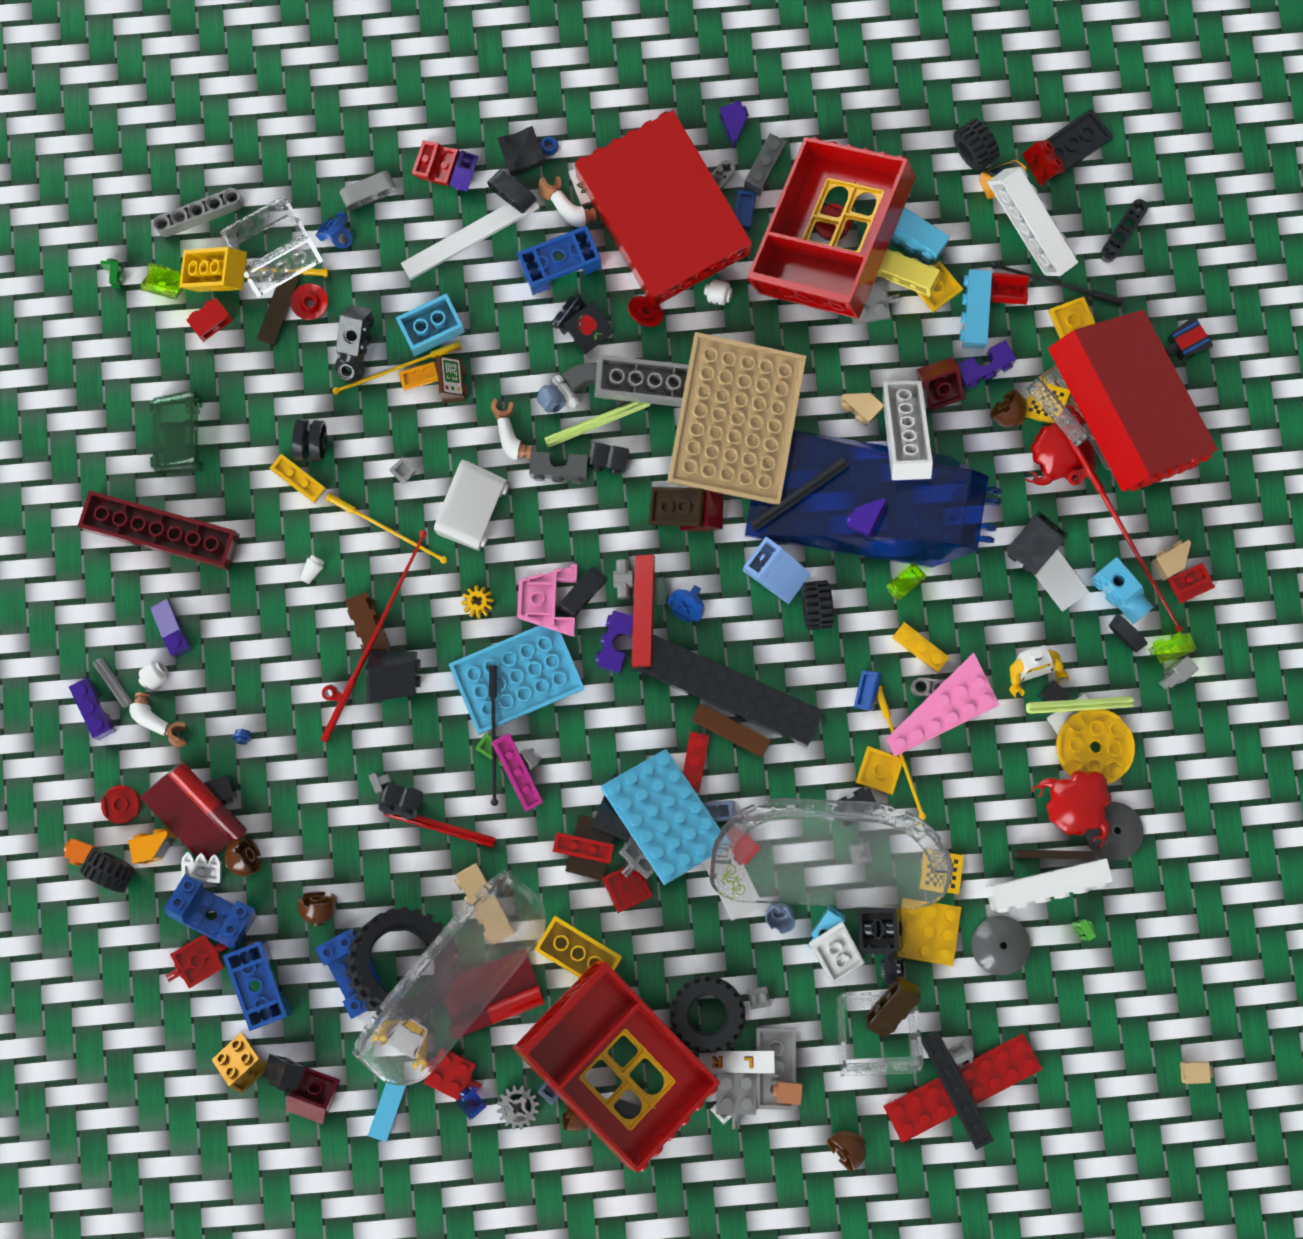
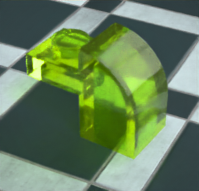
M913 563L898 577L889 582L886 587L893 597L901 600L927 576Z

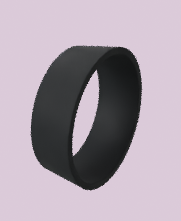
M1119 614L1108 625L1113 633L1134 652H1138L1148 644L1139 631Z

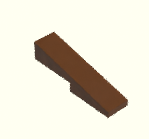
M702 704L698 705L690 720L758 757H763L771 741Z

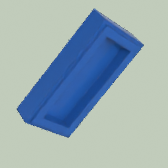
M738 190L734 214L743 229L751 230L756 192Z
M862 670L854 708L874 711L882 676L881 673Z

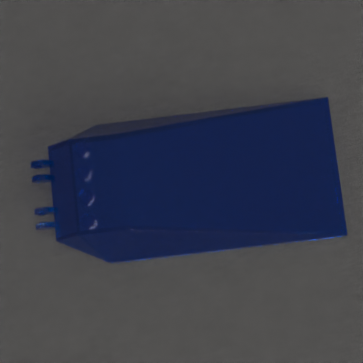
M793 430L781 500L841 458L846 460L849 467L758 531L753 529L750 522L775 504L751 500L745 530L746 537L758 539L768 537L775 542L933 568L977 552L979 542L994 543L995 539L993 537L980 536L981 530L988 532L996 531V526L982 524L984 505L1000 506L999 500L986 498V493L998 495L1002 494V490L1000 488L987 487L989 476L950 456L932 454L931 479L892 480L888 446ZM882 498L886 500L888 505L871 539L849 529L848 516L857 507Z

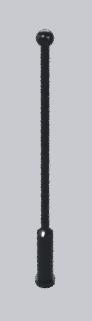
M995 261L991 263L992 269L999 268L1020 275H1029L1030 278L1089 294L1092 298L1113 303L1117 306H1121L1123 297H1116L1095 290H1085L1002 266Z
M497 665L488 666L492 741L496 739L495 698L497 697ZM492 746L491 805L497 806L496 752Z

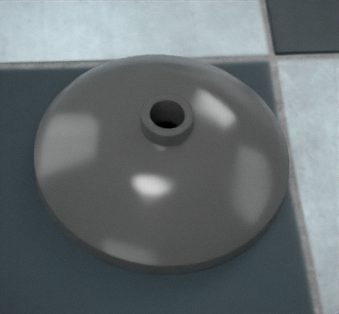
M1110 802L1105 807L1110 831L1104 845L1098 847L1102 843L1101 838H1096L1092 842L1094 836L1100 835L1099 828L1088 829L1085 833V839L1090 849L1099 857L1112 861L1123 860L1133 855L1140 847L1143 840V825L1140 817L1131 807L1119 802ZM1115 827H1118L1120 829L1119 834H1115Z
M993 916L985 919L976 927L971 939V950L975 961L982 969L995 975H1008L1016 972L1026 963L1030 954V939L1025 928L1015 919L1007 916ZM1001 942L1006 943L1005 949L1000 948Z

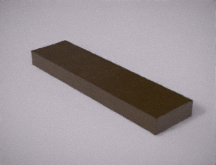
M286 271L281 272L258 333V341L276 346L291 306L292 294L297 289L301 279L300 276Z
M1015 850L1013 851V858L1095 860L1096 853L1094 851Z

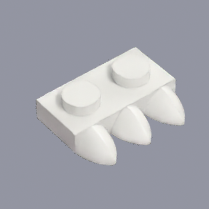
M187 852L181 861V879L186 874L201 882L220 883L222 881V862H220L215 854L207 861L202 853L194 860L192 855Z

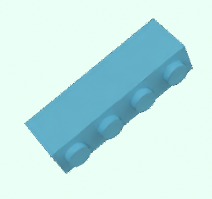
M969 269L968 274L964 275L963 287H966V293L962 295V305H965V308L961 312L960 320L964 324L963 330H960L959 335L962 347L985 349L988 344L992 271Z

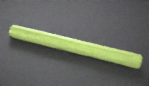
M640 402L627 403L545 437L546 445L550 448L649 407L651 404Z
M1130 696L1030 702L1026 704V712L1035 714L1127 708L1134 706V699Z

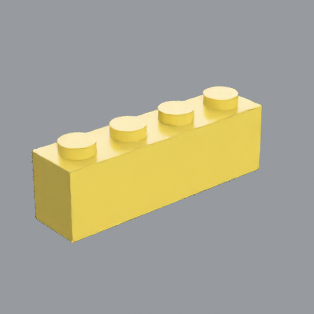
M887 249L877 276L931 297L940 280V270L934 265L921 263L916 258L906 257L899 251Z

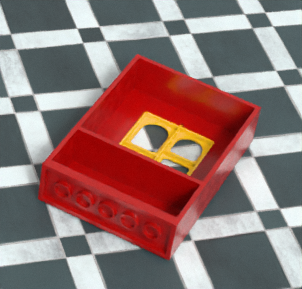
M804 137L747 276L756 292L761 295L859 319L916 179L909 160L901 155L892 156L886 152H873L868 148H855L850 144L840 145L835 141L826 142L817 137ZM835 187L846 188L849 194L840 217H832L820 213L827 194ZM864 193L873 194L877 200L874 211L869 216L852 212L855 200ZM848 220L867 223L866 231L856 251L837 246ZM817 222L836 226L829 244L810 240L811 233Z
M595 961L512 1047L622 1163L636 1173L642 1172L648 1167L649 1160L661 1153L663 1150L662 1146L677 1135L676 1131L681 1125L685 1126L690 1121L692 1113L703 1107L704 1100L708 1096H712L718 1090L717 1086L721 1083L620 976L603 961ZM621 1036H626L638 1050L637 1054L624 1067H620L608 1054V1050ZM644 1058L648 1059L663 1076V1088L657 1094H647L630 1077V1072ZM599 1060H603L622 1080V1084L607 1099L585 1078L586 1073ZM627 1090H632L641 1101V1111L638 1116L632 1119L622 1117L614 1109V1104Z

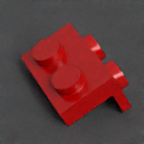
M1048 140L1036 142L1022 154L1040 186L1045 185L1057 174L1065 172L1062 161L1057 157L1053 145Z
M992 273L990 302L1027 305L1029 275Z

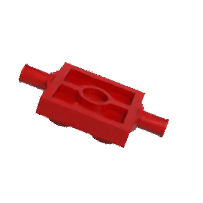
M202 935L170 954L175 963V970L165 976L169 982L180 976L190 989L225 968L220 960L219 953L229 947L223 946L221 943L214 946L207 936Z
M443 1046L440 1047L433 1060L425 1056L426 1066L429 1068L424 1084L458 1101L467 1087L479 1092L482 1084L472 1080L473 1071L477 1063Z

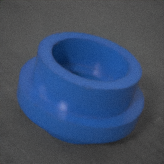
M546 137L541 141L540 148L543 154L550 156L558 151L559 145L555 138ZM547 145L553 146L551 149L546 148Z
M237 729L235 734L232 735V739L237 744L245 745L247 742L252 741L251 732L245 729Z

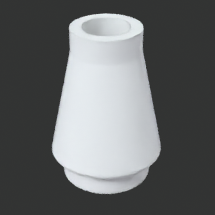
M311 555L310 558H307L300 579L310 584L324 568L325 562Z

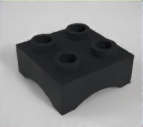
M533 126L511 135L498 137L499 146L511 176L546 165Z

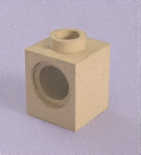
M1180 1062L1182 1083H1211L1210 1078L1213 1077L1212 1066H1209V1062Z

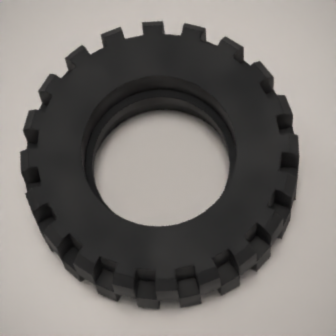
M712 976L696 977L683 984L676 992L670 1008V1021L675 1035L689 1049L704 1054L723 1051L731 1044L733 1045L737 1041L738 1036L741 1035L746 1019L745 1006L737 990L727 981ZM701 996H714L725 1006V1022L716 1032L702 1033L696 1030L689 1020L690 1006Z

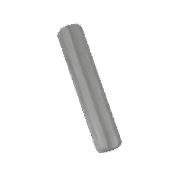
M102 658L93 662L94 667L123 708L132 704L131 699Z

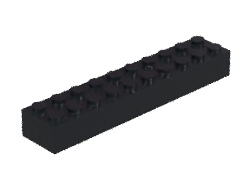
M654 634L652 667L633 668L631 664V669L806 748L824 711Z

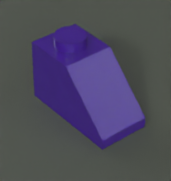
M741 101L719 108V117L732 148L736 147L749 116L746 106H742Z
M460 151L450 186L460 191H468L479 156Z
M882 498L857 507L848 516L849 529L871 539L888 505L886 500Z

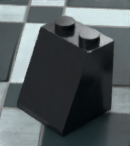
M1038 511L1006 549L1008 552L1007 556L1016 562L1018 560L1023 564L1022 568L1029 574L1033 572L1036 575L1066 540L1068 534Z
M371 650L365 668L367 703L416 695L417 689L421 687L422 677L418 676V671L421 670V659H418L417 651Z

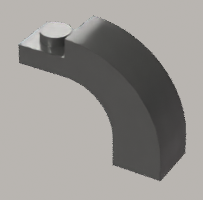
M597 364L577 365L562 374L565 383H567L573 393H576L585 386L595 385ZM614 400L618 407L625 404V401Z

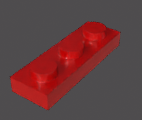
M690 732L683 775L694 791L699 793L709 735Z
M556 833L552 852L610 864L614 844Z

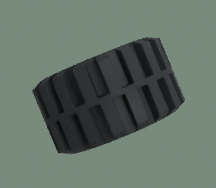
M972 119L953 133L958 153L965 163L975 171L982 170L1000 156L999 147L994 135L978 119Z
M827 580L803 582L801 596L806 628L808 630L832 628L834 610L830 584Z
M91 849L80 872L84 877L104 888L124 893L136 870L133 866L116 856L99 849Z

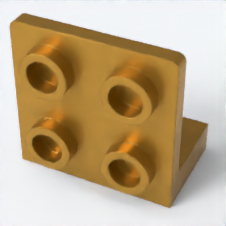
M242 1033L237 1035L212 1059L228 1086L240 1094L263 1075L267 1063L265 1059L256 1054Z

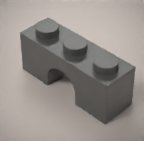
M771 133L769 134L745 179V190L756 192L758 196L762 195L774 166L778 164L785 151V140Z
M531 451L529 475L533 480L545 481V479H552L553 482L558 483L564 482V480H571V483L582 484L583 481H587L588 455L569 454L568 463L562 468H555L551 465L550 453Z

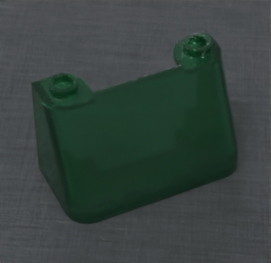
M185 391L154 397L153 401L150 402V411L153 413V457H150V466L157 473L203 472V462H199V455L201 453L198 449V414H200L198 408L202 407V397L196 391Z

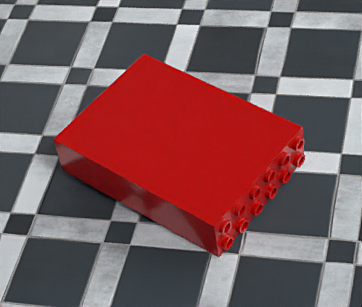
M674 110L663 112L657 119L645 122L641 128L630 130L626 133V136L620 139L616 138L604 148L599 147L593 151V154L587 157L582 156L576 161L575 171L578 181L652 308L750 255L752 242Z
M1144 310L1075 329L1048 347L1056 366L1122 492L1127 490L1134 492L1142 486L1144 488L1165 478L1168 479L1186 470H1191L1199 466L1198 463L1213 458L1212 454L1218 451Z

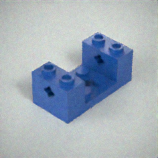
M587 225L517 252L519 264L532 295L550 289V281L580 269L583 270L584 275L602 269L600 255ZM556 253H562L564 255V259L561 261H556L554 259V255Z
M184 874L164 907L168 917L235 951L238 950L256 919L254 908L238 900L233 904L205 890L202 882ZM210 911L216 912V919L208 920L206 918L207 913Z
M349 929L315 948L323 965L329 966L344 995L345 1000L342 1002L351 1019L369 1011L364 1007L367 1003L363 999L360 1001L356 999L355 996L358 995L356 989H350L349 983L352 982L351 976H346V969L349 968L346 956L350 954V949L348 948L355 939L356 929ZM369 958L371 973L375 981L387 992L372 960Z
M267 940L256 942L223 955L249 1031L293 1015L287 996H281L269 960H272L273 957ZM254 980H258L261 984V988L257 992L251 989V982Z

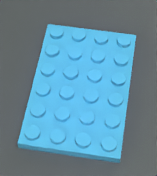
M536 626L449 663L478 735L492 730L489 665L498 666L495 728L585 690L562 634L542 626Z
M667 749L601 785L602 792L663 885L668 884L730 846V843Z

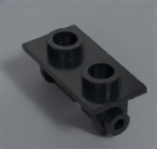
M573 295V297H570L562 307L566 313L559 311L552 320L553 323L551 325L555 329L559 328L563 335L567 332L563 323L586 306L580 296L576 297Z

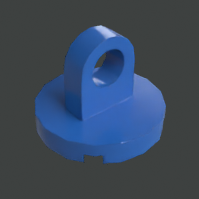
M341 211L336 214L337 218H329L319 227L315 236L319 241L329 238L337 248L342 249L348 248L352 244L353 239L351 233L344 226L348 216L345 212ZM340 234L346 236L345 244L339 242Z
M694 585L691 591L675 590L668 598V606L672 608L671 612L685 622L699 621L705 613L704 603L698 597L701 588Z

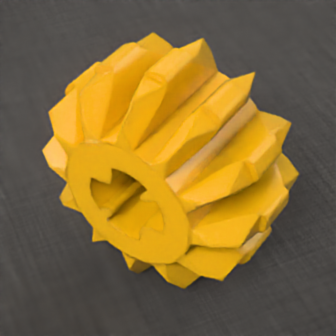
M475 586L474 592L468 588L469 595H462L467 600L462 601L461 604L466 606L463 609L465 613L470 611V617H473L476 613L479 619L481 618V612L487 616L486 609H493L488 604L494 603V599L489 598L492 595L490 591L485 593V587H482L479 591L478 586ZM476 598H477L478 600H481V599H482V601H480V602H481V605H479V606H478L477 604H474V605H473V603H475L474 600H475Z

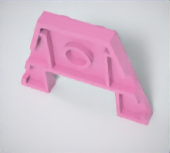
M577 564L570 565V567L564 569H555L554 572L547 574L541 573L519 580L518 619L569 636H575V618L555 617L557 583H577Z

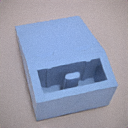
M768 537L764 538L742 570L787 604L791 602L802 587L803 582H806L811 575L808 570Z

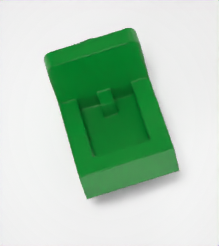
M116 259L101 260L100 265L104 270H110V285L115 289H121L122 283L125 281L124 267Z

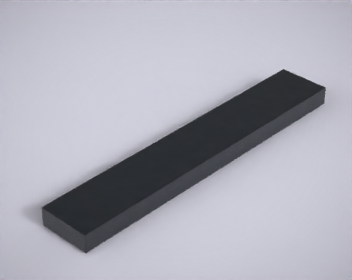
M935 1031L920 1039L975 1150L993 1142L994 1140L939 1032Z

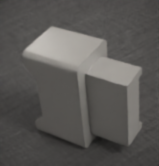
M1186 656L1183 659H1178L1165 671L1167 675L1158 683L1164 690L1168 687L1172 688L1174 685L1188 680L1199 668Z

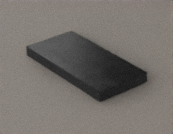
M1090 109L1046 140L1053 145L1054 152L1062 161L1066 172L1110 142L1114 137L1095 112ZM1063 173L1057 174L1056 176H1054V177L1052 178V180H1055L1057 177H1059V176L1062 175Z

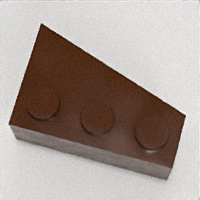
M367 592L345 600L348 607V615L356 626L354 627L355 633L358 638H361L363 643L360 645L363 653L380 620L373 598ZM383 625L371 650H392Z

